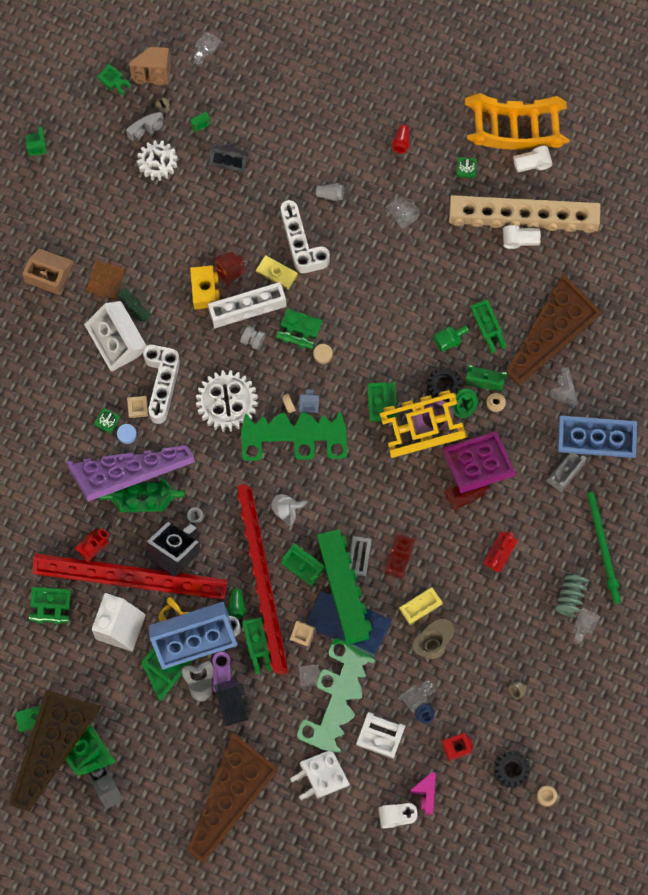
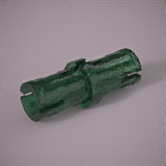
M123 288L117 296L126 304L127 309L133 312L142 323L150 318L151 314L127 288Z

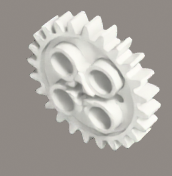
M222 370L221 376H218L215 372L214 379L208 376V383L202 382L204 388H198V392L202 394L196 395V399L199 400L196 406L200 408L198 414H204L202 420L208 419V426L214 423L215 430L219 426H221L223 432L226 427H229L231 432L233 426H236L239 430V424H243L245 414L249 416L250 420H252L250 413L256 414V410L253 408L258 407V402L254 401L258 399V396L253 394L256 392V388H250L252 382H246V376L240 379L239 372L235 376L232 375V370L229 371L228 375H225L224 370ZM224 385L227 386L231 413L229 417L226 411ZM232 388L240 389L236 394L230 392ZM215 390L221 392L219 396H213L211 393ZM238 405L241 406L243 409L239 412H235L233 410V407ZM221 408L224 411L221 414H215L214 410Z

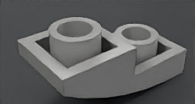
M161 112L153 113L136 121L126 129L127 137L133 142L136 138L142 137L145 130L150 134L159 130L164 122L163 114Z

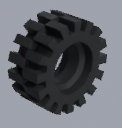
M438 367L428 377L427 392L433 398L439 397L438 393L444 392L440 391L437 387V382L441 379H447L451 382L450 394H457V391L461 390V377L457 375V371H452L450 367L448 369H445V367L439 369ZM445 399L442 401H446L448 403L450 402V399Z
M512 750L511 752L506 751L504 754H501L494 765V775L497 782L499 781L500 785H504L506 788L513 787L514 789L522 786L527 781L531 771L530 763L526 759L527 757L521 755V752L517 753ZM509 762L516 763L520 768L519 774L515 777H509L504 771L505 765Z

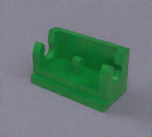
M469 364L465 385L502 392L506 372L486 370Z
M293 543L282 558L281 564L311 587L325 571V566L295 543Z

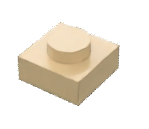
M146 396L127 398L129 418L148 416Z
M296 621L290 640L308 647L311 644L316 627Z

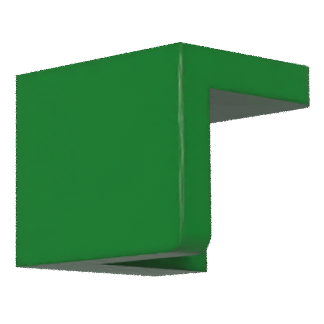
M38 127L39 133L26 135V147L29 157L47 154L42 127Z

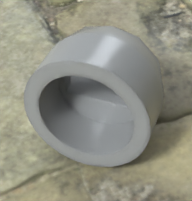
M193 507L188 511L187 518L196 524L203 520L204 514L199 508ZM194 512H197V513H198V517H199L198 520H197L196 515H195Z

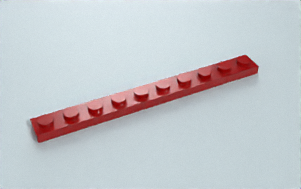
M243 484L237 486V498L242 507L241 518L245 522L246 527L244 534L249 542L248 554L252 559V573L257 583L255 590L260 598L259 609L261 614H263V629L267 633L268 638L266 645L272 658L270 665L274 673L284 675L289 673L253 491L252 487Z
M36 553L33 558V574L221 600L226 598L227 579L179 573L175 577L167 571L95 561L87 562L86 560Z

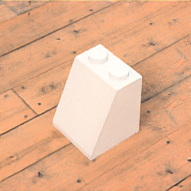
M105 593L91 630L96 640L133 652L146 614L126 600Z

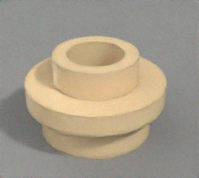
M493 393L487 398V407L491 411L499 412L504 409L506 400L503 395ZM497 399L500 403L496 405L493 403V400Z

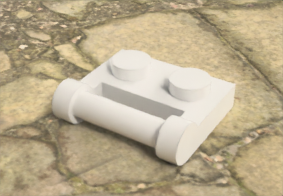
M368 712L356 745L394 759L406 725L392 723ZM372 723L394 731L396 735L394 737L369 728Z

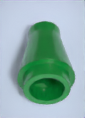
M241 589L230 590L227 607L228 615L236 619L243 618L246 613Z

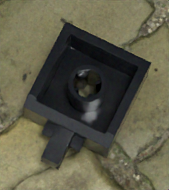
M167 522L147 541L145 557L176 577L199 554L201 542L194 538L197 527L190 524L182 530L173 523Z

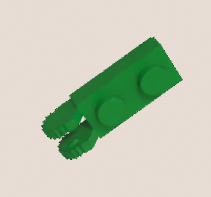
M488 299L471 305L470 310L491 353L496 352L491 338L496 336L501 349L506 348L502 330Z
M261 617L242 621L255 673L260 674V666L257 659L262 657L265 658L267 671H272L269 659L270 653L267 649V640Z

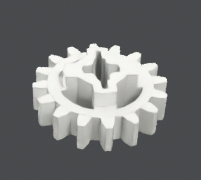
M155 140L154 145L147 143V148H141L142 153H138L139 160H137V163L140 166V172H144L145 177L151 175V180L158 177V180L161 181V176L167 179L168 173H174L173 168H177L176 161L178 159L177 155H175V149H171L170 144L164 146V141L157 144Z

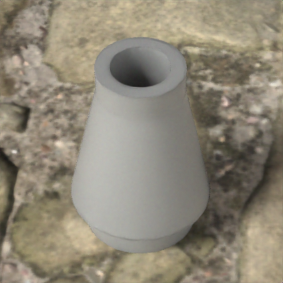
M335 183L317 186L316 195L317 197L334 201L343 200L344 185Z

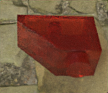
M234 252L214 258L216 272L227 285L245 273V261L240 255L236 256Z

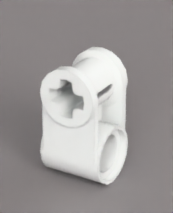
M411 803L386 805L378 808L381 828L411 824L417 819V809ZM406 809H410V812H414L411 814V818H407L406 815H403L404 813H406Z

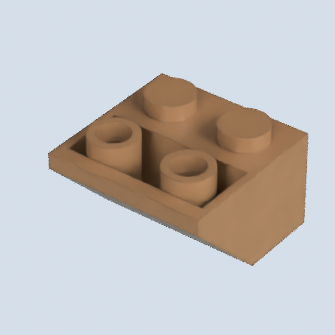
M149 47L130 62L132 81L139 84L146 82L154 83L155 85L169 84L171 68L169 48Z
M39 248L29 258L22 276L25 283L60 295L74 261Z

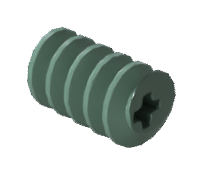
M568 574L569 576L564 578L566 583H563V590L560 591L561 597L557 601L560 605H556L555 610L562 615L576 618L577 616L574 615V612H580L576 605H582L583 603L578 598L585 597L580 591L587 590V587L582 584L589 583V580L580 575Z

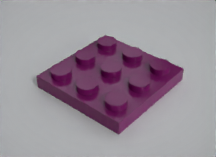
M497 431L442 448L443 455L460 493L516 476L514 467Z

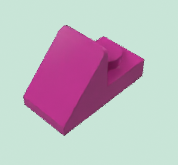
M430 773L410 791V794L426 795V798L422 797L421 809L425 810L424 815H433L436 773Z

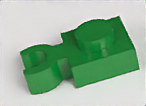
M110 64L97 76L98 81L111 91L116 87L120 95L125 94L124 90L121 89L122 86L131 88L129 81L122 80L123 74Z

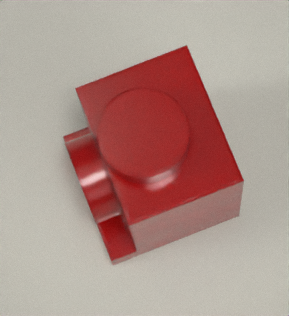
M465 733L442 741L448 762L470 755L472 753L471 749L474 748L471 738L467 737ZM461 745L462 750L456 751L455 746Z

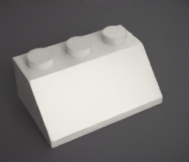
M121 301L105 303L84 324L110 371H114L137 359L147 347Z

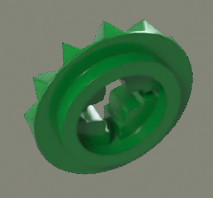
M464 388L457 391L456 400L458 404L452 405L454 416L467 418L473 414L477 407V396L471 389ZM462 399L466 400L464 407L460 405L462 404Z

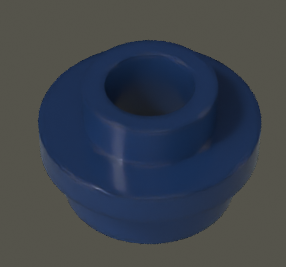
M421 705L415 711V717L421 723L427 724L434 719L435 711L431 705Z

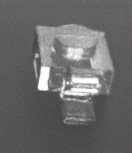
M205 31L196 44V48L199 50L193 56L195 58L194 63L200 66L206 54L212 57L220 46L221 39Z
M582 608L573 626L579 629L573 641L581 644L585 633L591 635L600 616Z
M318 665L299 667L301 687L317 686V681L322 671L319 670ZM325 675L322 680L333 679L330 675Z
M427 680L419 688L413 685L400 696V699L414 713L419 706L428 702L426 696L433 694L436 689L433 687L432 682Z

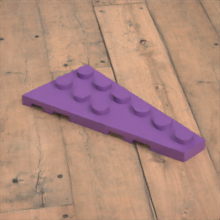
M187 445L163 448L161 452L151 453V450L144 451V454L139 455L126 453L103 456L101 460L91 461V458L83 459L84 462L73 463V461H67L66 463L86 500L91 501L194 463L195 460Z

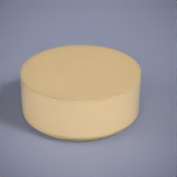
M320 344L314 349V359L316 362L326 364L331 361L333 352L330 346Z
M289 394L283 395L282 400L288 413L296 411Z
M543 786L537 793V800L542 806H552L557 800V792L551 786Z

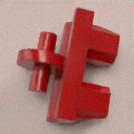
M95 528L74 549L80 552L81 556H85L86 561L89 562L109 542L107 540L109 534L103 528L99 530Z

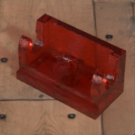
M485 485L460 493L458 486L445 491L444 495L453 511H456L487 495L489 489Z

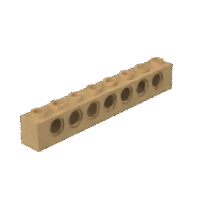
M451 195L449 223H453L456 226L472 224L475 227L490 225L493 228L515 225L519 228H546L549 231L565 229L568 232L584 230V232L592 233L599 229L600 203ZM471 210L473 213L466 214L464 213V211ZM490 211L492 214L484 215L483 212ZM508 212L510 216H503L501 213ZM527 213L529 216L522 217L520 214ZM539 214H545L547 218H541ZM564 215L566 219H559L557 216ZM576 216H583L585 219L578 220Z

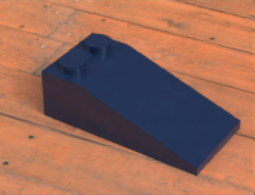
M321 591L305 623L316 627L315 632L332 640L338 638L345 642L333 596ZM366 609L367 614H364L365 620L369 619L372 631H369V639L349 645L375 659L390 629L392 620Z

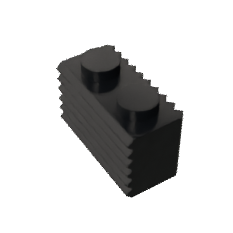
M236 678L214 685L225 726L228 727L229 725L247 721V713L250 712L248 702H243L242 696L246 695L243 684H238Z

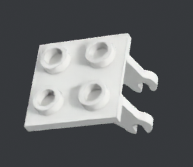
M327 751L301 761L300 765L303 771L290 778L293 783L307 775L313 788L299 796L300 800L308 798L313 794L318 799L350 785L332 751Z

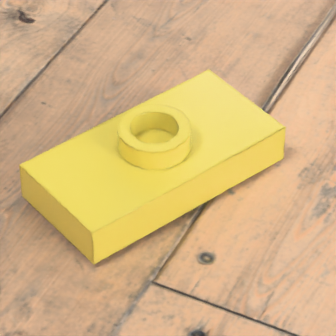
M266 255L256 269L257 274L274 283L280 282L281 286L289 290L298 276L297 272Z
M431 587L401 606L399 610L409 625H411L443 603Z

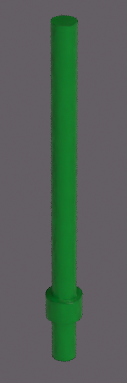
M589 492L587 497L608 578L606 582L607 587L611 591L613 603L620 604L621 599L618 590L620 586L618 579L615 578L595 493Z

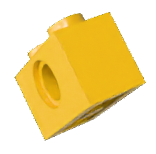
M213 266L190 268L194 309L208 308L209 303L219 301V289L215 290V283H218V274L213 271ZM203 285L210 286L207 290L201 289Z

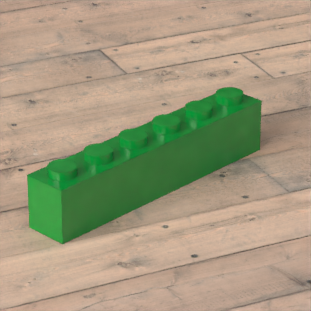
M339 529L318 534V546L346 645L368 640L369 631H372L369 619L365 620L364 614H367L364 602L360 603L359 600L362 594L360 587L355 586L354 581L357 580L355 569H351L349 565L352 564L350 552L346 553L345 547H347L345 535L341 536Z

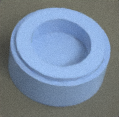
M124 424L118 428L117 436L123 444H130L135 441L137 433L132 425Z

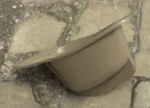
M439 619L431 623L414 640V652L419 656L425 657L427 660L442 656L446 645L454 635V625L447 619Z

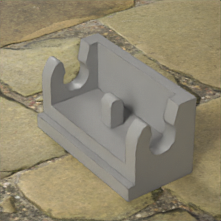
M568 453L546 481L562 493L583 467L587 458L583 455L579 457L576 453Z

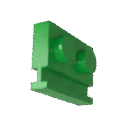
M395 382L367 383L370 422L382 421L379 413L384 412L383 408L395 406V409H397ZM397 413L388 415V419L397 418Z

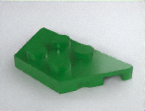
M153 647L141 664L159 701H162L182 676V668L190 666L194 660L162 669Z
M91 723L66 758L67 763L78 776L116 762Z

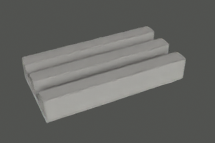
M353 536L350 549L352 563L356 541L360 542L355 573L356 576L366 578L372 539ZM366 542L367 547L362 572L359 571L363 543Z

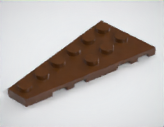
M564 273L506 371V374L518 387L602 315V312Z
M233 732L187 850L202 864L206 862L279 771L276 766Z

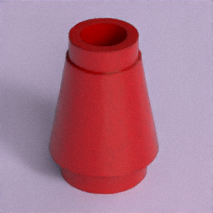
M406 125L399 126L391 143L393 151L399 154L406 153L410 147V128Z

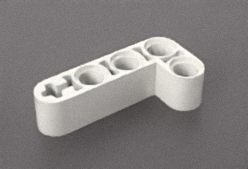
M291 200L283 202L281 205V217L296 270L299 273H308L326 268L330 262L328 249L325 247L309 249L297 204ZM287 210H290L292 212L291 218H289V213ZM292 226L298 227V229L295 231H292L289 228ZM296 243L303 244V246L300 248H297L294 245ZM320 255L326 257L324 260L317 259V257ZM300 260H306L308 263L305 265H301L298 262Z
M149 345L143 351L145 363L150 367L159 368L149 405V415L154 423L161 424L168 415L180 360L178 352L174 349ZM151 353L157 354L154 359L148 358V355ZM169 357L175 358V361L172 363H169L166 360ZM166 374L171 375L169 380H163L162 377ZM161 392L167 393L164 398H159L158 394ZM158 405H160L161 413L155 415L158 412Z

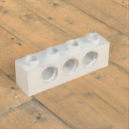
M278 282L209 303L208 309L215 329L286 307V298L281 283Z

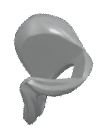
M279 494L273 498L271 508L277 517L283 520L287 526H291L296 519L295 509L303 508L307 501H295L287 495Z
M206 661L197 668L194 666L183 667L182 675L189 685L191 696L197 701H205L210 698L213 693L212 663ZM204 668L207 671L206 678L202 680H193L190 677V672L195 674L201 673Z

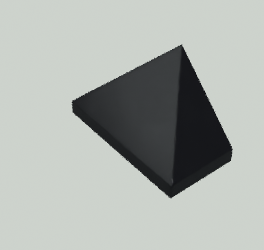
M234 144L212 146L209 165L245 173L248 154Z

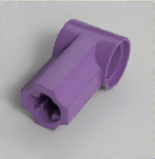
M217 652L213 656L214 692H216L214 685L231 680V661L229 655L225 652ZM220 657L226 658V665L218 666L216 664L217 659Z

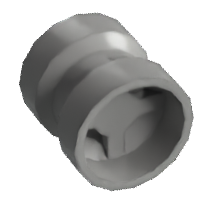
M248 325L243 332L240 342L245 345L250 344L252 348L259 350L266 333L262 331L257 332Z

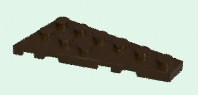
M48 690L45 691L10 800V806L26 811L32 809L102 706Z

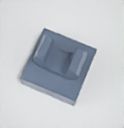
M306 389V395L300 394L299 412L318 413L319 395H314V390Z

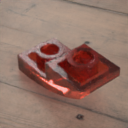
M400 534L396 535L384 573L403 579L415 539Z

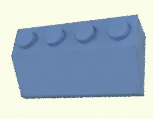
M560 416L557 435L558 452L636 458L637 421Z
M224 602L149 625L150 640L162 669L237 646Z

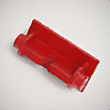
M501 531L483 562L484 565L498 573L501 572L518 542L511 532L507 531L505 533Z

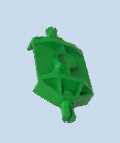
M162 477V483H137L99 497V500L111 499V502L115 504L119 512L164 511L169 503L173 501V498H185V489H171L168 482Z

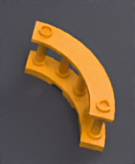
M481 93L465 98V105L472 108L475 112L476 133L467 135V139L474 142L475 145L500 149L526 150L535 149L540 146L559 148L562 144L569 143V139L560 134L558 116L560 110L567 109V103L558 96L534 100V104L523 105V101H507L506 104L498 103L497 99ZM482 112L488 113L490 116L491 134L483 131ZM551 113L552 135L539 138L538 116ZM497 115H508L510 117L511 138L499 137ZM529 115L531 117L532 138L518 139L517 117Z

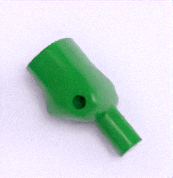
M466 325L457 330L452 326H447L432 337L439 350L444 352L460 345V336L468 333L469 330Z

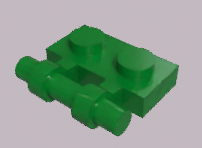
M287 309L281 323V328L287 331L286 333L278 331L276 338L288 344L289 342L297 344L303 349L305 347L313 349L314 342L308 341L309 337L317 339L323 320ZM293 332L303 335V337L299 338L293 336L292 334Z
M32 587L30 607L38 608L37 614L30 613L29 621H37V623L41 624L44 622H54V624L58 625L69 623V615H62V610H70L71 589ZM55 609V615L44 614V610Z

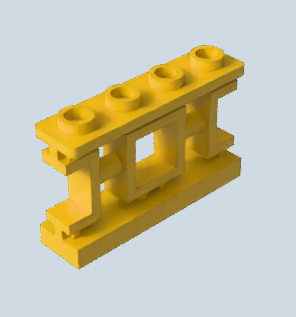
M450 390L438 393L439 397L432 399L431 395L422 397L419 403L413 404L412 400L402 403V407L395 409V406L383 408L384 412L379 413L382 423L392 422L397 441L388 443L391 458L466 438L467 434L464 424L454 425L449 406L458 404L456 394H450ZM450 399V402L443 404L445 414L435 416L433 407L425 409L424 405ZM413 409L412 413L406 414L408 424L398 426L396 417L388 419V415ZM429 412L434 430L417 435L412 416ZM448 421L450 430L458 428V432L433 438L434 434L440 433L437 423ZM410 431L413 440L421 438L419 443L396 448L397 444L403 443L401 433Z

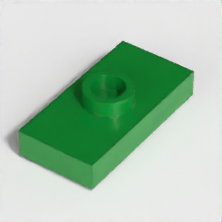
M41 705L15 713L20 733L34 728Z

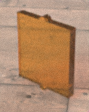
M95 261L86 292L97 294L100 297L105 296L117 299L125 268L114 266L112 263L106 264Z

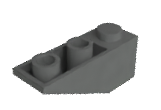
M106 766L87 773L105 809L123 801Z

